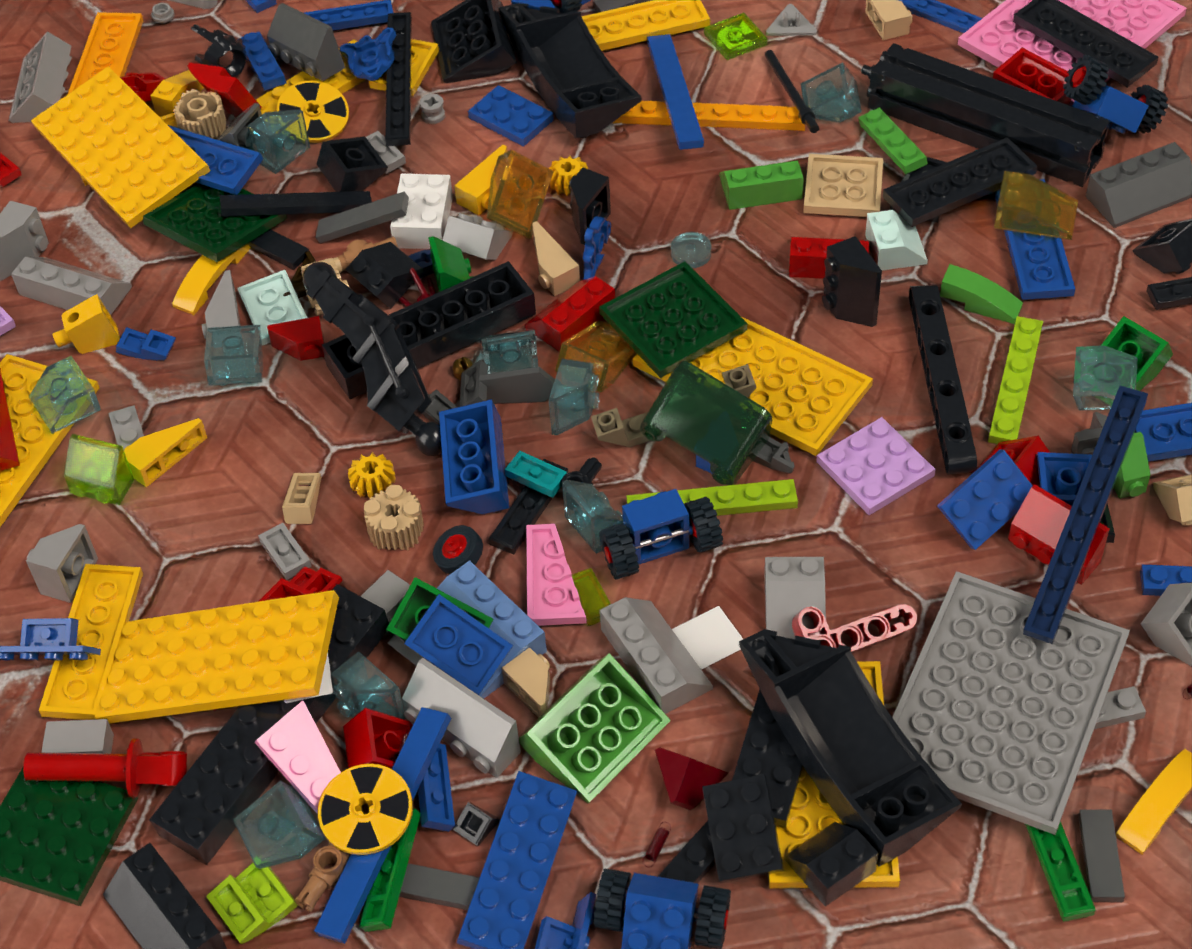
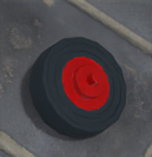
M465 525L454 526L446 530L435 543L433 549L434 561L447 574L453 573L469 560L475 565L482 555V539L471 527Z

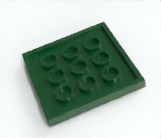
M198 183L143 216V223L209 259L219 262L287 219V215L222 217L220 195L234 194ZM243 188L238 193V195L253 194Z
M686 261L599 306L600 315L660 378L747 331L748 323Z
M22 767L0 805V881L81 906L138 801V797L131 798L127 790L99 781H26Z

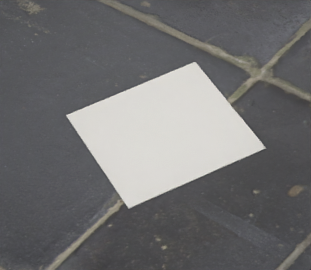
M719 606L672 629L701 670L741 650L739 641L743 640V638Z

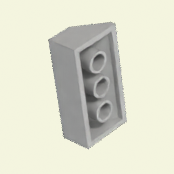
M48 31L23 58L9 121L12 123L31 122L41 112L58 102L65 91L63 84L68 76L66 70L72 59L70 56L72 46Z
M24 257L11 273L19 295L66 310L98 294L111 315L132 288L131 283L47 257Z
M625 597L600 610L601 631L642 689L665 714L713 689L711 682L651 601Z
M422 658L418 662L402 697L405 717L414 724L422 707L448 713L452 719L442 740L449 744L453 752L458 756H466L472 760L481 772H489L498 778L521 753L516 720L426 659Z

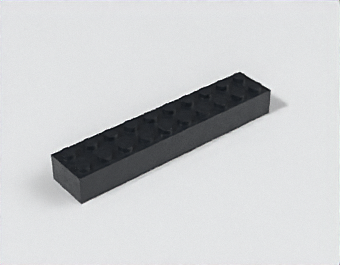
M338 584L332 589L339 596L328 648L333 693L303 700L315 724L387 633L386 629L389 625L385 609ZM280 700L239 706L149 819L158 835L207 865L279 772L254 742L302 700L289 703Z

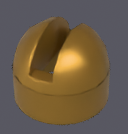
M462 357L454 361L452 369L456 379L461 380L462 372H464L463 366H466L468 369L473 365L469 358Z

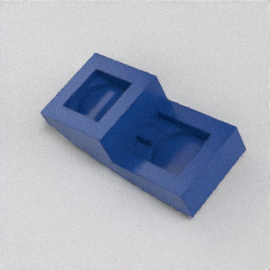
M126 327L116 345V353L147 360H166L176 341V337L152 329L149 334H145Z

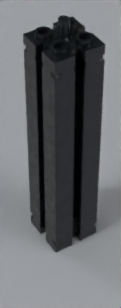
M895 43L882 53L876 65H872V67L864 65L861 70V74L868 76L870 79V86L867 90V97H869L868 108L875 110L880 107L888 116L977 149H981L1004 138H1009L1038 166L1037 171L1066 182L1071 181L1077 186H1084L1090 177L1092 169L1096 168L1103 157L1104 139L1108 134L1110 120L1106 118H1097L1092 113L909 48L904 49L901 45Z

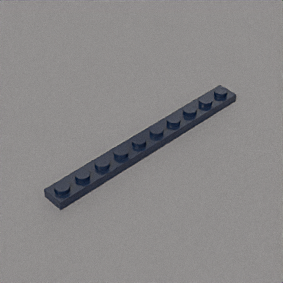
M1119 386L1025 624L1023 635L1053 644L1145 407L1148 393Z

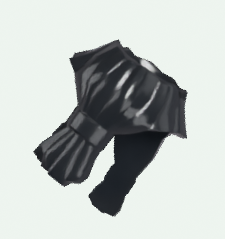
M196 24L190 28L213 43L208 47L205 55L196 54L195 61L200 64L224 67L219 64L220 57L232 51L233 60L231 64L224 68L232 77L241 74L247 61L242 39L236 40L234 36L218 29L209 32Z

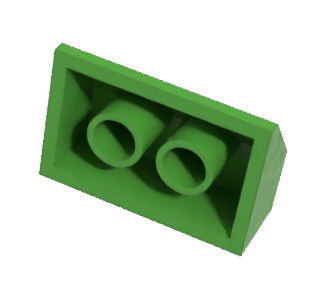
M798 160L719 172L729 210L801 200L803 197L804 177Z

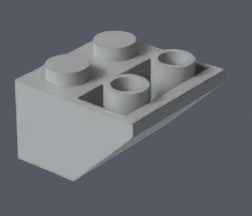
M459 212L458 216L448 217L442 240L460 248L462 252L483 259L496 260L512 237L513 231L505 229L506 224L492 220H483L481 216Z

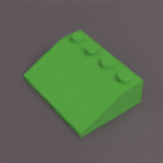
M609 653L598 660L519 737V744L541 767L566 787L577 790L576 795L586 803H590L671 720Z

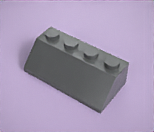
M284 3L278 5L267 34L270 43L268 47L274 57L321 81L345 69L331 26Z
M1173 142L1090 174L1086 198L1114 228L1192 198V163L1190 157Z

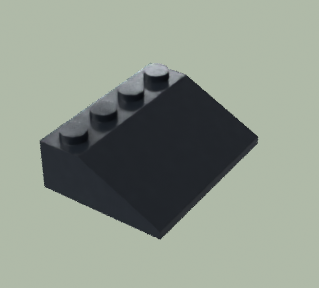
M465 0L431 21L435 43L439 47L438 58L442 78L445 83L497 75L517 63L512 41L499 14L498 7H503L500 0Z

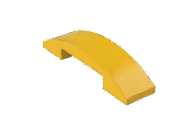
M250 245L242 246L219 262H215L202 255L181 283L172 303L173 308L195 315L208 300L207 290L230 263L237 265L251 249Z
M1183 749L1165 767L1116 832L1118 839L1142 855L1160 834L1163 825L1192 790V753Z

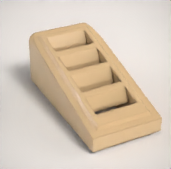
M321 473L293 474L282 506L284 520L287 524L312 523L322 478Z

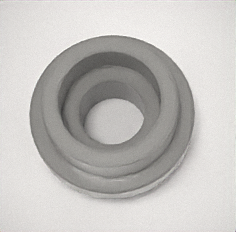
M158 3L153 6L151 16L157 23H168L174 17V10L167 3Z

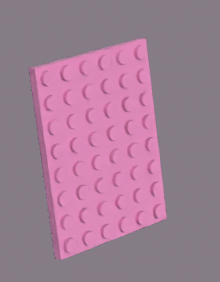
M1006 0L958 37L957 45L996 67L1001 66L1022 47L1067 71L1069 69L1072 70L1074 62L1077 63V58L1013 22L1014 14L1032 0ZM1059 0L1144 49L1184 17L1187 9L1172 0ZM1072 99L1069 106H1073L1075 100Z

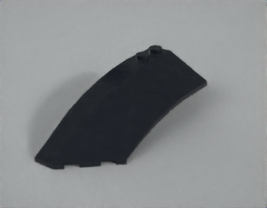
M525 3L498 7L499 14L516 53L536 90L556 118L575 138H587L589 135L599 133L642 101V96L620 76L605 57L583 21L580 11L572 10L567 13H559V8L541 6L540 10L530 9L529 4Z
M767 629L739 641V647L767 705L798 759L841 821L846 826L857 829L878 852L877 865L879 867L904 854L961 808L962 803L921 757L884 707L854 658L851 647L839 645L838 648L820 645V640L795 636V639L777 636V631Z

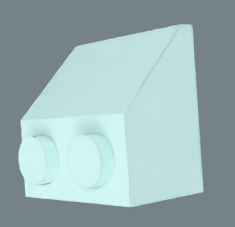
M893 210L867 213L865 236L869 241L873 260L881 270L927 264L928 260L916 226L911 227Z

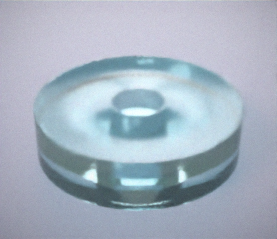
M697 232L682 233L676 236L671 243V258L677 265L686 261L692 268L701 267L711 258V242L705 235Z

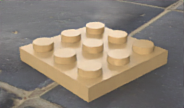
M809 154L804 213L867 217V213L880 212L883 158Z

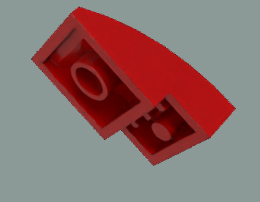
M189 62L187 67L192 75L207 92H217V95L221 98L223 109L232 116L237 117L251 105L258 103L236 77H232L224 67Z

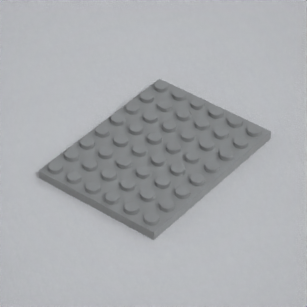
M956 571L892 718L921 757L958 799L1056 835L1130 630L1066 609L1053 644L1023 635L1025 624L1036 598Z

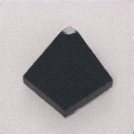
M468 802L453 830L476 846H479L500 819Z

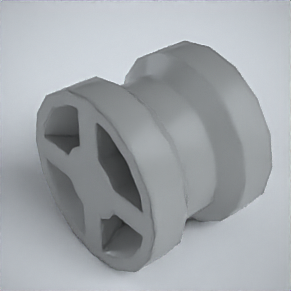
M428 94L421 98L420 108L422 109L421 116L424 122L437 124L444 120V101L440 95Z

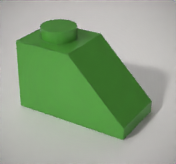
M1141 432L1134 433L1113 487L1119 499L1129 496L1136 497L1147 490L1151 474L1144 437Z

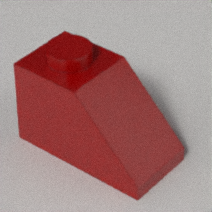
M319 316L267 325L272 347L300 361L325 357L322 344L325 342Z

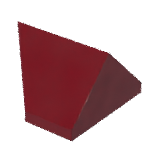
M661 747L655 750L671 804L688 810L695 808L704 799L702 786L717 784L728 774L726 771Z

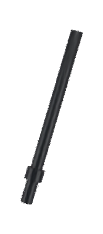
M767 50L765 57L797 108L801 122L807 125L811 133L818 132L819 126L815 121V114L812 109L806 106L774 52Z

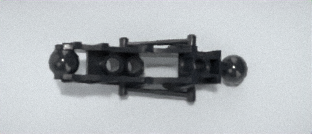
M325 262L312 263L305 269L303 274V283L307 289L306 294L312 299H316L324 313L323 318L339 327L354 346L357 353L352 359L358 364L362 363L366 377L367 406L393 425L399 432L405 434L409 431L416 436L417 448L427 456L442 454L440 423L432 421L425 423L420 419L432 401L402 335L403 330L399 327L400 325L363 295H358L340 281L331 265Z

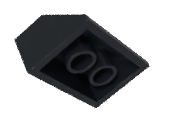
M856 236L827 246V255L824 260L826 268L825 277L823 278L824 295L822 296L824 307L830 310L836 319L870 327L876 326L882 270Z

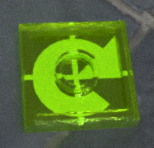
M744 12L704 28V35L726 60L763 47L768 42V38Z

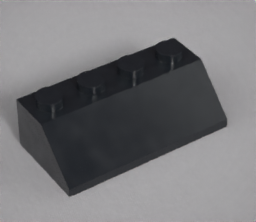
M148 843L121 863L103 896L142 949H227L219 930L151 843Z

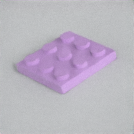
M882 417L817 455L816 460L868 515L873 514L935 476V468Z

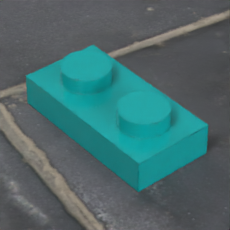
M519 451L505 468L506 477L552 498L562 487V478L567 474L566 471L522 451Z

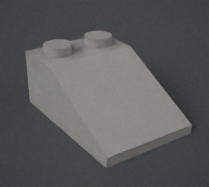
M9 201L0 213V282L11 276V273L24 257H39L49 244L36 207Z
M765 557L766 629L777 631V636L795 639L792 620L801 610L810 606L821 610L826 620L824 557ZM803 616V625L808 629H813L814 622L812 618Z

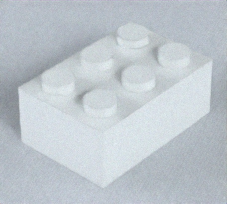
M401 174L397 194L405 191L409 196L407 214L391 221V234L395 237L398 248L430 249L428 237L434 236L442 240L448 217L450 216L453 199L450 175Z

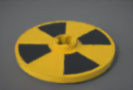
M302 81L293 84L281 94L277 103V118L281 127L290 136L300 141L309 143L329 141L338 136L348 122L349 108L346 99L336 88L324 82Z
M361 764L348 768L338 774L326 786L318 806L319 824L328 841L339 850L355 855L377 853L393 845L406 831L413 813V800L407 783L394 770L378 764ZM367 803L370 812L368 814L362 812L361 806Z

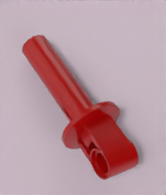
M133 738L127 748V754L28 752L25 755L23 772L26 781L126 782L129 797L136 798L140 793L142 784L176 786L187 773V752H143L141 740Z

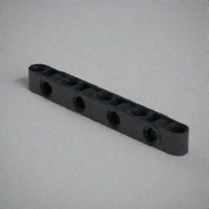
M937 284L910 286L909 303L947 475L974 473L977 470L976 450Z

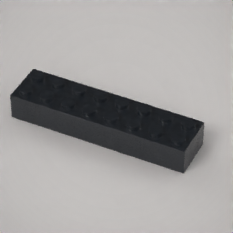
M508 261L388 316L400 325L399 327L403 330L402 335L417 368H420L536 315L534 292ZM342 335L322 344L326 365L349 400L366 393L367 383L362 363L358 364L352 359L357 352L348 337Z

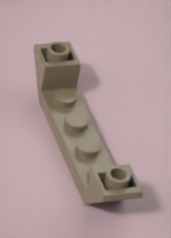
M746 364L722 372L725 383L724 387L625 420H621L617 408L593 415L591 418L598 440L633 447L717 419L723 412L728 415L735 413L756 389L750 368Z

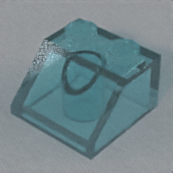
M843 62L801 83L803 101L807 107L812 109L815 119L842 122L862 112L857 82Z
M300 109L265 112L248 125L253 151L259 152L263 158L260 165L275 174L310 148L303 111Z
M260 325L207 328L204 363L208 385L262 382L263 355Z
M532 328L479 338L482 360L488 365V374L539 367L535 330Z
M1107 346L1076 347L1073 398L1078 409H1111L1120 385L1136 390L1137 357Z
M72 356L46 367L29 395L32 404L52 434L101 410L93 387Z
M568 359L561 360L549 397L552 435H559L589 420L592 410L598 408L600 395L596 393L598 375H594V363Z
M565 480L562 482L565 517L597 554L602 551L599 536L600 530L623 523V515L620 511H615L610 506L607 496L603 492L599 493L592 484Z
M359 651L331 673L334 684L332 690L338 699L336 705L346 718L350 716L353 718L364 708H368L400 719H406L399 687Z
M279 781L233 819L255 866L259 869L301 859L325 839L304 798L295 788L282 781Z

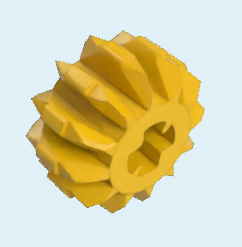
M571 155L565 159L560 156L559 161H552V165L548 168L547 172L551 189L556 190L557 195L565 193L568 196L571 193L569 189L571 178L574 175L576 176L582 168L588 169L586 162H582L580 157L572 159Z
M373 452L369 457L361 454L360 461L352 460L351 468L348 469L350 487L353 491H357L360 498L365 495L371 498L375 493L380 494L381 490L385 491L388 486L395 483L396 476L391 460H386L383 454L377 457Z

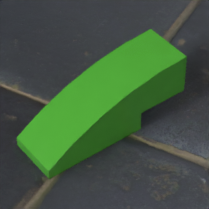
M949 264L941 284V297L965 303V311L1015 324L1016 317L1019 316L1023 306L1022 301L997 283L967 269Z

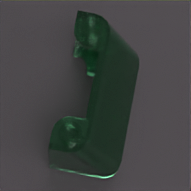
M680 361L642 421L640 431L648 440L653 442L663 441L667 436L711 464L712 477L715 481L723 485H735L769 440L772 416L758 403L687 361Z

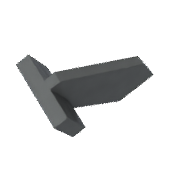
M479 360L462 372L460 407L491 399L493 403L544 402L561 391L562 384L540 367L488 374V365Z

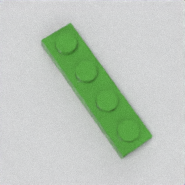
M880 107L858 117L859 125L905 174L928 164L927 156Z

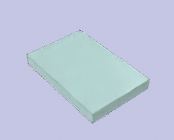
M286 270L237 288L262 346L271 343L267 325L307 318ZM290 292V295L288 296L283 295L284 293Z

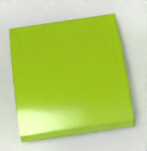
M258 857L236 878L229 875L206 896L241 944L260 935L298 906L294 897L262 857Z

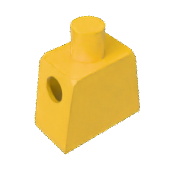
M98 294L65 311L61 316L64 329L53 333V338L59 348L73 343L81 354L117 345L120 340L117 324Z

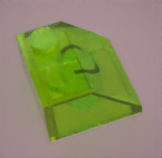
M76 434L71 435L64 471V478L70 493L78 497L85 496L97 499L102 503L120 505L134 482L123 447Z

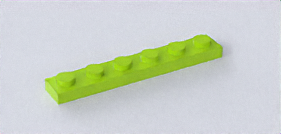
M1016 317L990 429L989 443L998 444L999 442L1018 439L1043 325L1041 320Z
M794 479L677 490L683 503L703 497L709 498L710 503L712 502L714 510L717 512V516L798 508ZM660 492L626 495L627 504L634 500H642L654 496Z

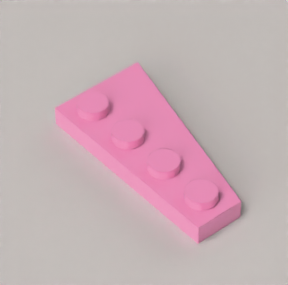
M555 524L526 525L527 616L538 626L587 623L584 609H582L577 588H575L572 573L567 564Z
M302 700L254 743L318 814L319 801L323 791L330 781L341 772Z

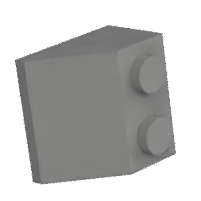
M78 524L41 538L35 548L30 550L26 563L40 594L71 603L75 597L85 564H95L98 557L85 525Z
M1192 583L1169 584L1141 622V626L1156 647L1192 666Z

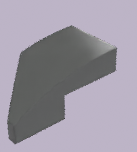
M762 432L747 449L745 457L771 469L792 473L795 467L794 462H791L788 443L784 442L781 444Z

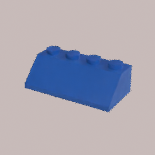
M492 399L439 412L446 505L479 514L508 509L509 497L507 477L505 476L506 465L502 423Z

